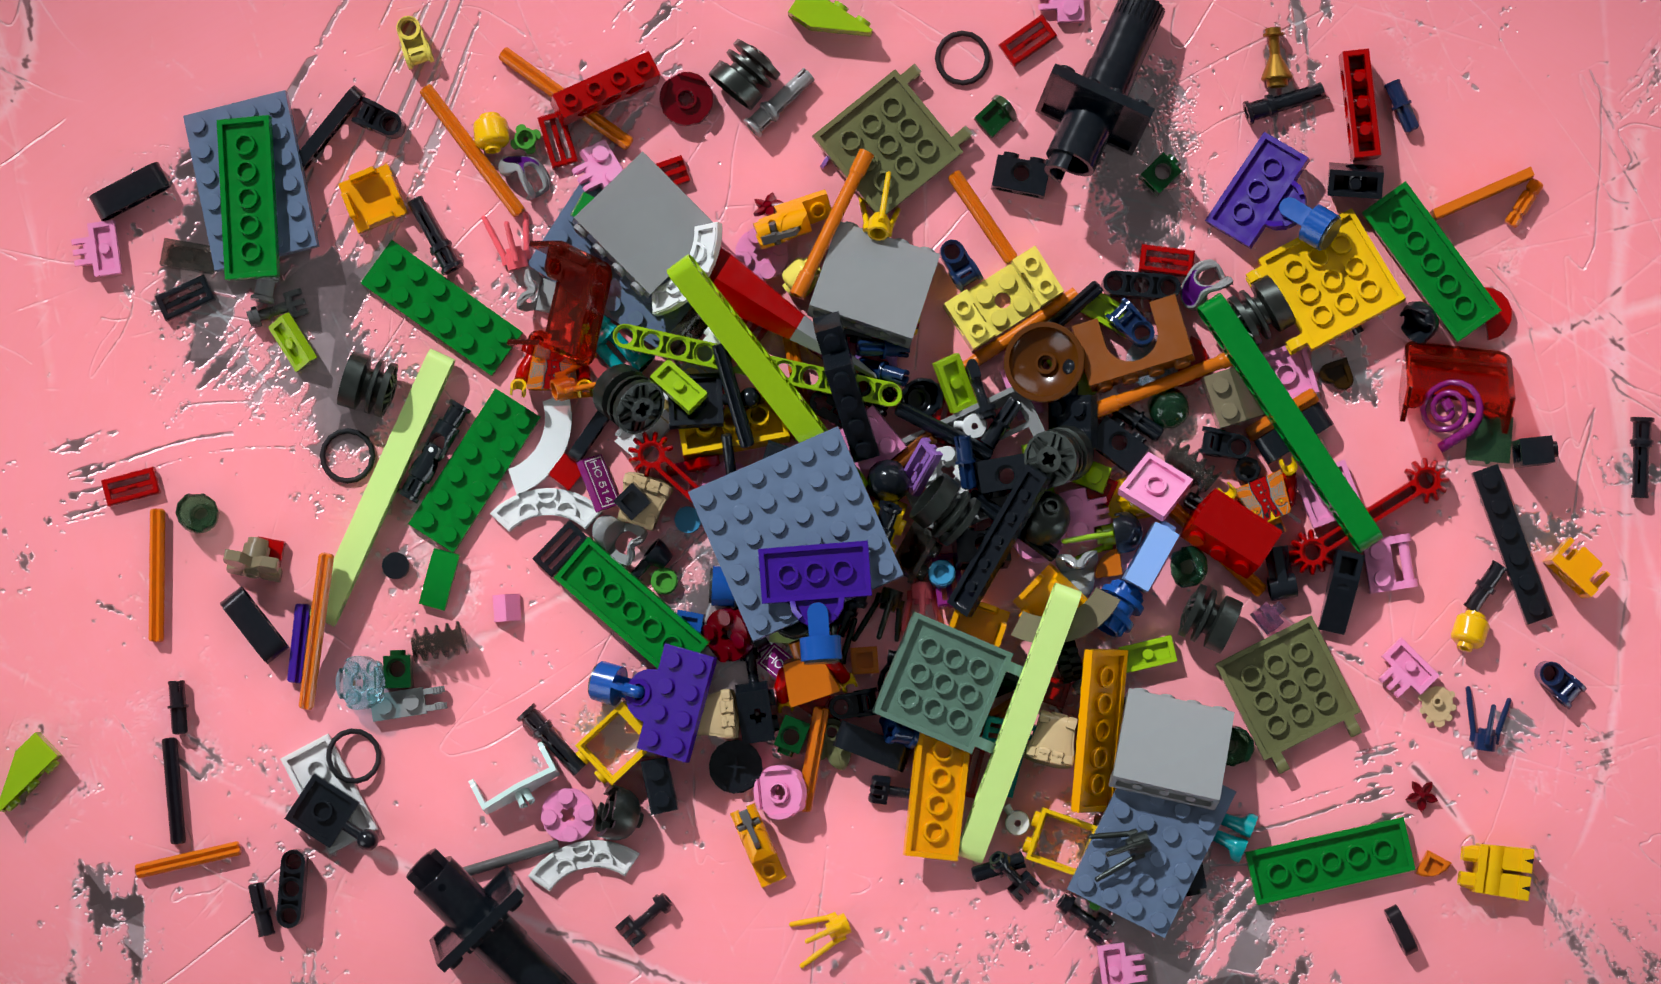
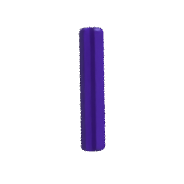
M298 603L295 605L287 680L290 683H302L310 623L309 614L311 611V605Z

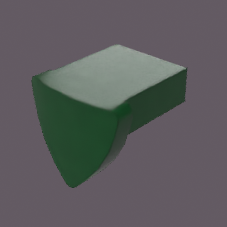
M994 95L991 98L992 101L974 117V120L991 138L1010 121L1014 122L1017 119V114L1011 103L1000 95Z

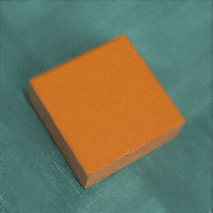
M877 646L850 648L853 675L879 673Z

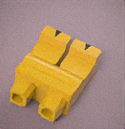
M1481 843L1462 846L1460 860L1473 862L1472 872L1459 871L1457 885L1468 888L1471 892L1529 901L1531 877L1503 873V870L1532 874L1535 849Z

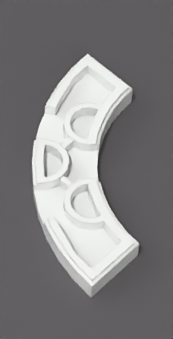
M720 222L694 227V241L690 255L697 261L708 277L716 264L721 247L722 223ZM671 279L660 285L652 293V313L655 316L672 312L688 302Z
M554 398L542 401L545 412V424L540 442L527 459L508 469L516 495L532 489L545 480L548 473L565 453L572 428L570 399L556 401Z
M541 488L526 491L505 500L490 514L511 532L522 522L545 515L568 518L581 525L584 529H587L603 511L596 513L592 501L578 493L557 488Z
M580 841L566 845L549 854L533 868L528 877L548 891H551L566 875L583 868H606L626 876L640 853L625 845L611 841Z

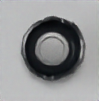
M1409 302L1400 313L1401 317L1404 316L1401 330L1410 340L1417 344H1425L1438 331V316L1435 310L1424 302Z
M917 378L910 381L903 388L900 402H905L932 416L942 408L944 394L940 385L932 379Z
M887 459L877 462L870 468L867 477L869 490L873 497L879 501L897 502L908 493L909 477L904 471L902 464L898 461Z
M1131 512L1115 513L1114 516H1119L1113 520L1117 553L1122 554L1134 551L1141 544L1143 535L1141 523Z

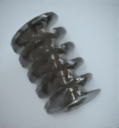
M1180 438L1165 455L1164 461L1191 477L1193 484L1189 489L1197 485L1196 495L1199 496L1212 486L1222 471L1213 475L1215 465L1205 468L1207 459L1203 458L1196 461L1199 452L1195 451L1188 454L1190 445L1187 444L1180 448L1182 438Z
M456 621L454 630L451 629L448 623H445L443 632H441L438 625H435L432 634L427 627H424L423 635L421 636L417 629H413L411 646L415 663L418 662L419 655L423 661H428L430 653L434 659H439L440 651L445 657H449L451 649L456 656L460 655L461 647H463L466 654L469 653L466 630L459 621Z

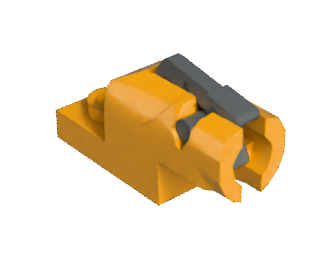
M824 189L774 206L775 214L763 217L756 223H753L761 250L780 245L792 238L812 232L810 224L827 219L831 212V205L826 190Z
M753 803L746 806L747 809L741 812L736 810L730 813V816L759 883L763 888L787 876L756 805Z

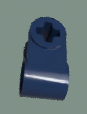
M950 239L942 244L939 250L940 259L960 292L964 291V287L973 281L983 279L979 268L959 241ZM948 245L956 246L959 250L958 258L954 260L948 259L944 253L945 247ZM971 272V274L967 275L966 277L962 279L960 278L966 273Z
M1125 297L1121 299V304L1111 314L1105 315L1106 320L1136 347H1147L1152 342L1155 334L1154 327ZM1127 311V313L1121 319H1118L1124 312ZM1141 327L1145 328L1150 336L1147 340H1138L1135 337V330Z
M1543 661L1535 668L1534 675L1536 680L1567 709L1572 707L1571 703L1581 692L1587 690L1583 683L1556 662ZM1551 666L1555 672L1553 679L1547 681L1543 675L1545 668Z
M881 716L879 718L886 743L893 744L896 742L904 744L909 749L916 746L919 739L918 731Z

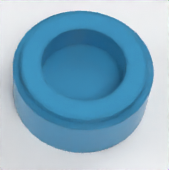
M685 506L680 508L675 514V525L681 532L693 533L699 529L701 521L695 508Z
M946 560L933 562L928 571L929 581L937 588L949 587L955 580L954 566Z

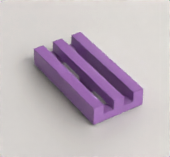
M929 437L921 438L904 468L909 479L911 478L908 491L912 496L921 495L943 456L941 451H936L937 447L935 444H930L931 440Z

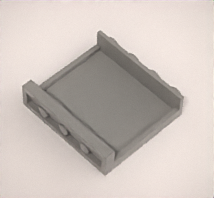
M642 151L573 218L572 223L575 225L573 229L581 238L585 239L587 237L594 244L592 248L600 257L604 258L606 256L613 263L611 267L620 277L625 275L632 282L630 286L639 296L644 294L649 298L669 277L666 270L684 256L690 254L694 241V227L713 223V221Z
M848 221L840 222L831 240L807 315L816 318L839 311L844 328L909 349L940 254L929 247L911 245L908 241L901 238L893 239L887 237L885 240H874L868 236V232H864L857 224Z
M1129 688L1124 699L1125 708L1109 787L1215 811L1221 797L1235 712L1228 711L1222 706L1210 707L1202 705L1196 700L1184 701L1175 699L1170 694L1158 695L1149 693L1143 688Z

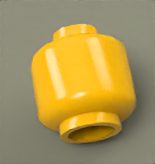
M486 112L475 120L473 124L474 141L478 148L485 150L488 154H496L501 151V148L508 145V122L499 113Z
M1466 610L1465 613L1457 615L1451 632V639L1457 643L1458 649L1472 652L1473 649H1479L1484 646L1490 628L1489 623L1485 620V615L1473 610Z

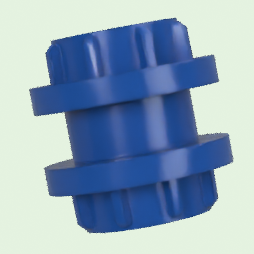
M1120 579L1112 580L1110 584H1104L1101 590L1121 601L1111 616L1098 629L1112 637H1121L1124 632L1129 633L1134 627L1133 622L1129 618L1131 615L1140 616L1144 610L1142 603L1144 600L1143 594L1131 584Z

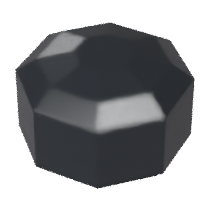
M1245 457L1236 462L1233 471L1238 481L1248 484L1258 479L1261 468L1257 460Z

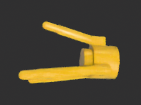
M890 171L886 172L880 212H876L868 218L865 201L860 195L858 197L863 219V231L868 232V236L871 239L879 241L892 236L893 227L901 211L897 207L890 220L887 214H885L890 188Z
M836 912L828 915L789 923L790 927L829 921L825 923L826 930L806 938L805 943L809 944L827 935L831 939L834 938L799 965L800 968H804L833 946L846 940L847 934L852 933L844 913L837 915Z

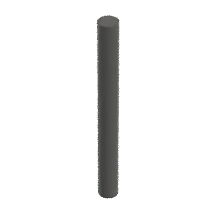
M555 839L463 868L473 876L559 850L560 846L558 840Z

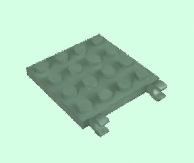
M913 611L872 712L970 754L973 753L975 747L992 754L996 743L979 737L1005 673L1008 672L1020 677L1023 666L1011 662L1013 653Z

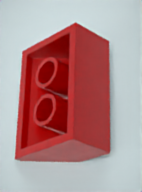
M1215 488L1189 513L1180 537L1230 568L1236 574L1248 579L1261 566L1283 531Z

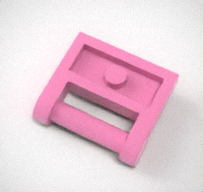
M1410 533L1383 537V539L1363 551L1369 594L1418 587L1417 578L1414 579L1409 541H1411ZM1398 543L1404 580L1396 582L1390 544Z

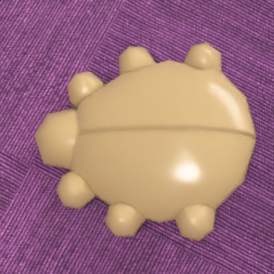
M1433 686L1418 696V699L1422 701L1420 713L1427 714V723L1433 721L1436 727L1441 728L1445 725V720H1452L1450 712L1457 709L1452 699L1455 697V693L1441 686Z

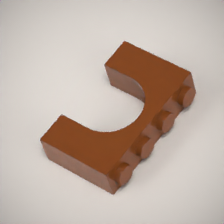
M1175 294L1149 302L1157 326V342L1147 356L1136 361H1124L1116 358L1109 352L1098 318L1072 326L1074 335L1083 348L1085 357L1084 370L1092 392L1105 393L1112 390L1115 385L1121 383L1123 385H1131L1138 382L1141 377L1147 375L1149 377H1157L1164 374L1166 369L1173 367L1175 369L1186 368L1191 365L1190 362L1196 361Z

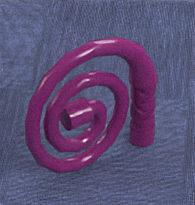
M1449 379L1433 386L1422 400L1420 412L1426 426L1436 432H1450L1464 424L1468 415L1467 401L1458 391L1449 389L1441 391L1434 396L1430 404V413L1435 420L1442 423L1454 418L1455 405L1450 397L1442 401L1441 405L1444 410L1449 412L1447 416L1442 417L1436 412V405L1439 400L1446 396H1455L1462 405V414L1457 422L1450 426H1438L1431 423L1426 412L1428 401L1432 395L1443 387L1454 385L1469 390L1475 399L1476 413L1474 418L1458 432L1437 444L1442 453L1452 448L1453 445L1472 436L1483 420L1484 405L1481 396L1473 385L1463 380Z

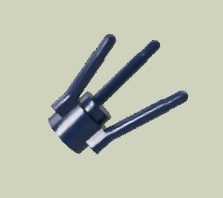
M1467 686L1466 701L1470 726L1469 741L1474 742L1473 749L1495 752L1496 745H1499L1500 734L1512 700L1511 698L1506 699L1496 730L1493 729L1496 705L1492 704L1487 728L1479 727L1478 732H1476L1471 688Z

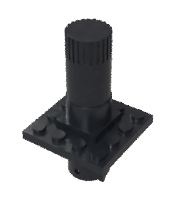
M1118 0L1082 75L1076 73L1070 66L1055 63L1035 109L1036 112L1060 122L1046 152L1048 159L1045 161V172L1053 180L1061 183L1065 172L1078 176L1093 175L1107 144L1133 155L1155 110L1146 101L1129 97V94L1165 14V8L1159 1Z
M436 848L423 855L409 870L406 878L415 886L414 894L445 924L429 940L436 964L444 973L449 968L451 970L455 969L462 962V956L466 952L469 954L474 952L507 984H577L508 913L509 910L511 912L515 911L522 904V898L524 897L516 874L508 865L485 887H482L452 856L444 857Z

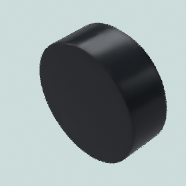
M392 552L383 559L382 569L389 578L401 579L409 572L410 563L404 554Z

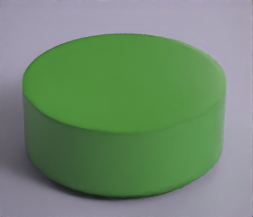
M659 568L652 574L651 585L659 594H670L678 585V577L669 568Z

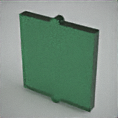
M1493 412L1483 414V420L1472 436L1466 438L1465 460L1483 461L1485 464L1490 462L1510 464L1513 417L1494 415ZM1468 413V423L1472 421L1475 413Z

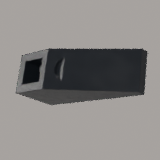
M1339 549L1334 550L1333 563L1331 564L1318 625L1319 630L1345 635L1365 555Z

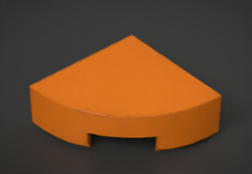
M1117 549L1107 552L1100 559L1096 567L1095 579L1123 575L1120 554L1117 553Z
M1426 850L1415 874L1423 877L1436 876L1446 871L1452 863Z

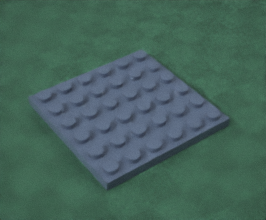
M838 426L688 492L753 642L800 622L792 612L790 602L762 604L758 549L868 540L872 590L904 576ZM845 598L844 602L851 600L853 598Z

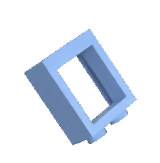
M1166 521L1152 523L1121 580L1131 584L1143 593L1148 592L1179 537V534L1175 532L1176 527Z

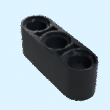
M154 162L98 190L89 198L101 221H107L166 191L171 185L159 162Z
M1115 270L1105 275L1101 287L1103 292L1110 297L1157 300L1170 296L1161 291V283L1164 281L1171 282L1175 287L1173 294L1176 296L1180 292L1181 284L1178 278L1173 275ZM1110 277H1116L1121 281V288L1119 290L1113 291L1109 289L1107 280ZM1137 279L1145 280L1148 284V290L1144 293L1137 292L1134 288V281Z
M1320 401L1302 412L1316 435L1334 424ZM1275 429L1254 441L1268 465L1290 452Z
M242 586L220 602L227 615L267 664L289 648L280 633Z
M844 720L841 722L833 743L835 747L902 773L912 752V749L906 748L904 744L896 742L888 744L885 742L884 736Z
M291 849L285 852L281 858L276 917L278 923L285 928H293L299 925L304 918L309 861L307 854L301 849ZM291 854H297L301 858V865L297 869L292 868L288 863ZM289 881H295L299 886V892L295 896L288 894L286 891V885ZM287 908H292L297 913V918L293 923L287 922L284 918V911Z

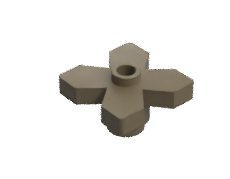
M248 537L242 552L225 549L223 561L227 564L226 570L230 574L254 579L260 577L268 581L281 582L283 573L282 568H279V559L269 557L271 549L269 548V541L266 539Z

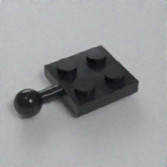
M1067 359L1062 366L1063 372L1065 374L1072 373L1075 363L1073 360ZM1077 385L1067 396L1053 402H1048L1049 430L1063 425L1075 426L1084 431L1088 436L1093 449H1098V395H1078Z
M719 372L687 374L708 392V397L690 415L668 397L670 430L724 427L723 405H728L725 394H723ZM748 387L741 391L740 394L745 408L753 409L759 405L761 396L758 390Z
M316 773L312 775L284 818L329 848L332 847L342 830L356 838L358 846L365 851L373 850L379 842L375 831L371 829L362 830L349 822L360 802Z

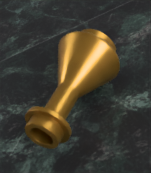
M1281 27L1266 28L1265 34H1263V37L1269 40L1270 52L1261 77V81L1267 82V88L1287 87L1288 80L1293 78L1292 73L1280 54L1279 37L1284 35V32H1281Z

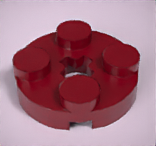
M678 73L669 78L663 84L660 91L659 100L663 114L676 125H698L711 112L713 106L711 88L706 80L696 73ZM686 92L691 93L690 97L694 99V102L683 106L679 96H684Z
M725 607L716 610L709 616L706 625L702 627V635L711 642L708 646L720 662L737 661L746 657L752 650L753 644H750L751 636L738 609L733 610L731 607ZM728 630L732 632L730 636L731 640L727 636Z

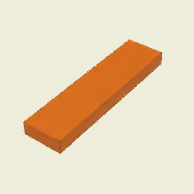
M1528 167L1434 208L1429 213L1437 221L1532 179L1535 174L1532 167Z

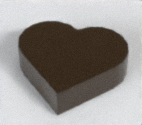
M1347 357L1327 363L1320 368L1319 378L1326 384H1333L1337 390H1347L1353 385L1354 379Z

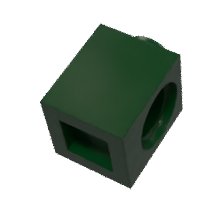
M1163 152L1140 174L1139 179L1158 197L1181 174L1182 170L1179 168L1181 163L1172 154L1167 156ZM1158 166L1166 167L1169 170V177L1166 179L1158 178L1155 174V168Z
M389 650L390 656H383L384 688L414 687L413 655H406V650ZM397 661L402 662L405 666V672L400 677L394 676L391 671L392 665Z
M785 714L774 743L775 746H778L777 752L792 757L794 753L799 754L811 724ZM788 729H794L799 734V740L794 745L787 744L783 739V735Z

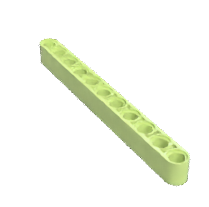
M430 349L423 361L334 557L325 622L333 627L337 624L454 367L455 359L436 350Z
M1055 583L995 742V749L990 756L961 834L958 856L978 863H982L1077 610L1082 591L1059 583Z

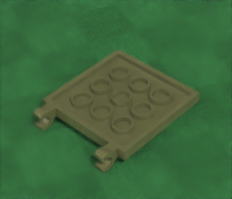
M913 64L901 75L896 69L893 70L812 136L814 141L846 179L859 149L867 150L874 155L865 176L861 179L856 189V192L874 213L880 212L887 171L891 172L885 214L891 212L963 153L959 146L973 134L967 126H964L951 137L908 84L919 77L922 72L916 64Z
M1312 616L1214 664L1262 759L1265 761L1272 758L1279 774L1290 769L1282 754L1283 751L1342 721L1350 737L1362 733L1354 717L1355 714L1361 711Z

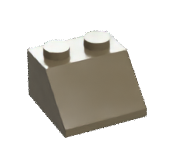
M1234 367L1201 379L1216 428L1223 429L1265 415Z

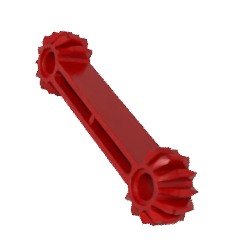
M655 431L652 434L651 441H649L646 432L642 433L643 443L635 437L633 442L639 446L638 449L628 448L629 452L637 453L636 457L628 459L629 463L640 462L634 468V471L638 472L645 466L644 476L648 477L650 468H654L693 504L688 492L699 486L665 456V452L673 450L672 445L662 447L668 438L664 436L659 442H656L658 432ZM653 446L658 450V458L654 462H648L643 457L645 448ZM661 463H667L689 483V489L684 490L661 469Z
M1427 458L1421 460V466L1418 462L1413 461L1411 465L1414 471L1411 469H1405L1404 471L1406 475L1411 477L1410 481L1367 507V511L1376 523L1419 495H1422L1424 504L1429 503L1430 496L1434 501H1438L1440 498L1436 491L1443 494L1447 491L1445 487L1440 485V483L1449 482V478H1440V474L1444 473L1446 469L1443 467L1436 471L1435 469L1438 465L1436 460L1432 461L1429 467ZM1421 474H1427L1431 477L1432 484L1428 489L1423 488L1419 484ZM1408 487L1412 488L1413 492L1411 495L1387 510L1382 508L1384 502ZM1339 525L1318 539H1314L1313 529L1308 530V540L1300 532L1298 533V538L1301 543L1296 540H1292L1290 543L1297 550L1289 551V556L1297 555L1298 558L1293 560L1291 564L1296 566L1301 562L1300 573H1304L1308 566L1310 575H1315L1316 566L1323 573L1326 569L1322 562L1328 565L1333 563L1330 558L1326 557V554L1349 539L1345 535L1328 547L1324 545L1325 539L1341 530ZM1308 545H1314L1318 549V557L1315 560H1310L1305 555V549Z

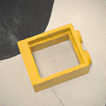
M624 701L575 745L579 749L576 755L586 765L589 762L592 763L597 769L594 774L604 785L607 782L611 785L615 784L648 753V751L644 750L638 751L613 775L586 746L619 714L640 735L643 721L633 716Z
M1042 807L1040 812L1035 811L1031 822V826L1035 827L1032 837H1026L1022 852L1026 853L1025 859L1073 875L1076 868L1034 854L1046 817L1049 816L1090 830V834H1094L1097 826ZM1088 838V840H1087V843H1086L1084 852H1085V850H1086V848H1087V846H1088V844H1089V842H1090V840H1091V839H1089V838Z

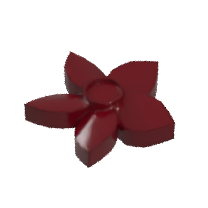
M773 192L767 195L765 200L754 199L756 206L759 207L753 213L754 217L765 213L766 216L775 214L774 206L784 202L776 200Z
M1412 781V789L1415 793L1409 794L1405 800L1409 802L1417 801V807L1422 812L1426 808V801L1429 803L1438 801L1436 796L1430 793L1433 782H1428L1421 787L1419 783Z

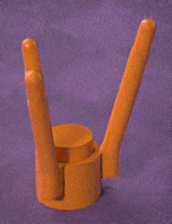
M596 353L585 357L563 371L554 373L556 379L550 380V389L556 401L579 398L577 391L594 388L596 382L576 386L574 378H568L567 375L597 357ZM590 392L581 393L582 398L593 397Z

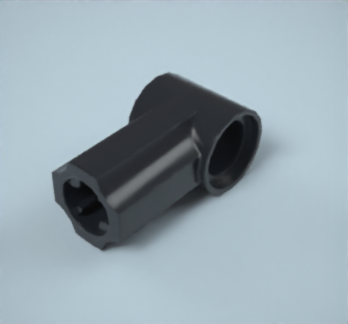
M1288 545L1273 547L1265 558L1269 576L1267 577V586L1270 600L1276 601L1298 597V586L1295 574L1292 573Z

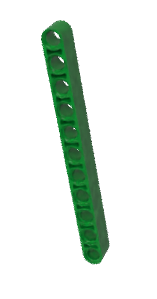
M1218 293L1198 306L1196 309L1202 321L1354 548L1359 553H1362L1383 539L1379 527L1225 297Z

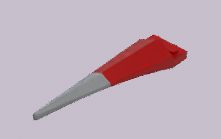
M720 247L716 264L709 278L736 313L745 320L821 354L813 321L787 301L735 255ZM851 354L855 370L872 378H877V375Z

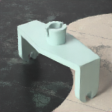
M542 741L537 743L549 768L514 784L486 802L474 779L468 781L482 810L487 815L516 800L520 808L528 807L525 799L530 805L535 802L531 792L560 775L549 751Z

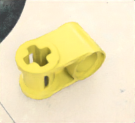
M413 16L400 18L396 29L409 70L413 69L415 65L427 61L435 62L429 42L419 21ZM406 23L416 24V32L413 35L406 36L403 34L402 29Z

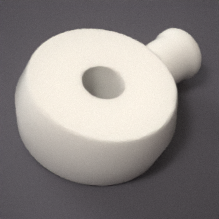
M972 413L967 415L963 421L954 420V428L962 429L965 434L977 439L982 437L987 431V421L981 420L980 416ZM973 423L978 425L976 429L971 427Z
M1010 804L1003 807L1007 814L1005 818L1006 830L1014 836L1025 834L1030 827L1028 815L1020 810L1014 811ZM1016 820H1020L1021 824L1019 826H1015L1014 822Z

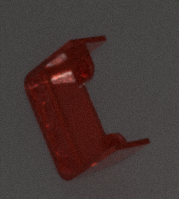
M530 241V247L547 254L544 266L545 272L550 279L556 281L546 331L535 330L531 332L528 339H508L507 345L534 357L577 366H588L593 362L612 280L611 267L607 262L564 241Z
M1412 341L1405 345L1398 396L1400 421L1405 422L1408 408H1417L1424 405L1426 394L1433 386L1449 379L1463 380L1473 385L1480 394L1484 405L1483 414L1489 418L1500 417L1502 433L1508 434L1516 400L1512 359L1508 354L1495 350L1427 342L1425 344H1417ZM1449 385L1432 395L1434 397L1441 391L1449 389L1458 391L1465 397L1466 401L1475 402L1469 390L1461 386ZM1455 396L1443 397L1444 399L1450 397L1452 400H1458Z

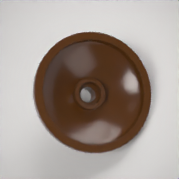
M1037 322L1022 328L1009 342L1004 356L1005 374L1013 389L1024 398L1041 403L1059 400L1073 391L1083 375L1085 366L1083 348L1077 337L1066 327L1054 322ZM1067 359H1071L1075 363V368L1070 374H1065L1062 369L1063 363ZM1050 360L1052 362L1051 368L1044 369V362Z

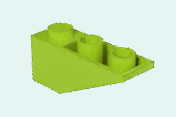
M795 0L788 11L790 18L810 31L871 37L873 29L869 27L871 23L860 15L856 18L847 13L849 9L836 0L834 3L829 0Z
M35 732L15 751L0 796V812H5L6 810L11 812L21 802L19 797L25 791L28 793L32 792L41 783L38 779L45 772L50 774L59 766L60 762L58 759L62 754L41 732Z

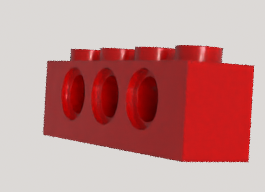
M1369 48L1342 51L1338 57L1350 162L1378 159L1381 156L1370 51Z
M647 51L552 94L551 106L561 126L564 127L657 85L661 74L650 52Z

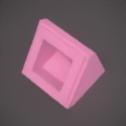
M520 594L493 595L494 622L521 620Z

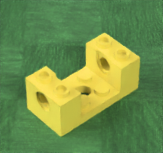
M1033 246L1014 258L1003 269L970 290L966 289L945 302L943 308L971 352L1052 302L1063 294L1064 289L1037 247ZM1000 293H1005L1010 297V305L1006 308H1000L995 303V297Z

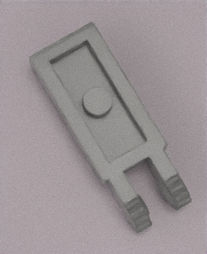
M438 686L425 689L424 687L369 695L373 722L427 714L428 711L447 709V702H436L432 705H426L425 695L442 694V692H445V687Z

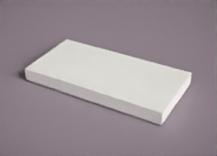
M329 733L280 758L299 795L312 775L316 773L360 802L349 822L362 830L371 829L376 831L379 829L356 784L345 783L339 780L329 770L326 761L327 747L332 739ZM334 745L332 749L334 767L340 774L352 778ZM342 830L332 847L326 846L329 854H332L357 841V839Z

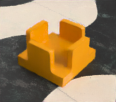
M388 163L378 168L371 166L348 176V180L338 184L342 192V199L358 234L409 214Z
M1568 537L1542 562L1581 599L1590 598L1599 590L1600 585L1611 574L1607 570L1602 571L1591 582V577L1602 567L1603 563L1586 547H1581L1579 550L1572 549L1564 557L1562 554L1575 541L1572 537Z
M1050 562L1012 602L1022 612L1025 611L1036 616H1042L1055 583L1076 590L1079 589ZM1083 593L1081 594L1078 607L1088 600Z
M981 601L972 617H966L954 609L949 626L1000 647L1010 612Z

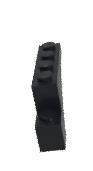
M839 311L813 318L814 331L822 354L825 374L852 459L856 463L880 456Z

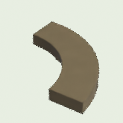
M1096 587L1089 599L1077 608L1065 642L1081 638L1101 626L1115 611L1121 600ZM1023 611L1011 635L1024 641L1033 642L1042 616H1036Z

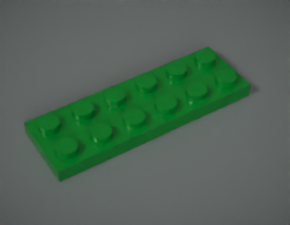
M270 115L216 120L225 280L236 281L280 277L272 117Z
M1406 181L1361 213L1428 305L1435 310L1439 320L1456 343L1502 311Z
M392 239L361 281V284L491 376L495 374L523 334L518 328Z
M495 388L408 524L455 553L541 417Z
M587 537L554 577L555 580L657 669L665 643L702 653L711 643L591 537Z
M1404 817L1244 852L1256 905L1416 870Z

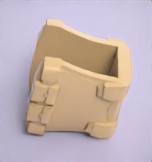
M625 473L622 481L623 491L632 482H635L652 502L633 520L620 509L617 520L654 531L661 511L673 493L674 486L656 477H645L643 473Z
M721 689V691L708 695L697 736L708 735L725 739L738 738L740 721L734 689Z
M1041 710L1037 721V728L1026 747L1023 757L1037 764L1053 768L1071 769L1075 760L1074 737L1078 719L1057 712L1050 713L1049 711Z

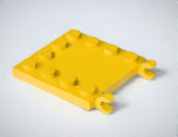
M1352 208L1339 215L1342 221L1340 230L1333 242L1325 250L1318 251L1297 237L1258 258L1260 267L1245 274V280L1250 288L1252 283L1268 275L1288 302L1296 320L1295 326L1300 332V335L1286 342L1285 347L1290 356L1299 352L1305 346H1308L1312 352L1406 300L1405 295Z

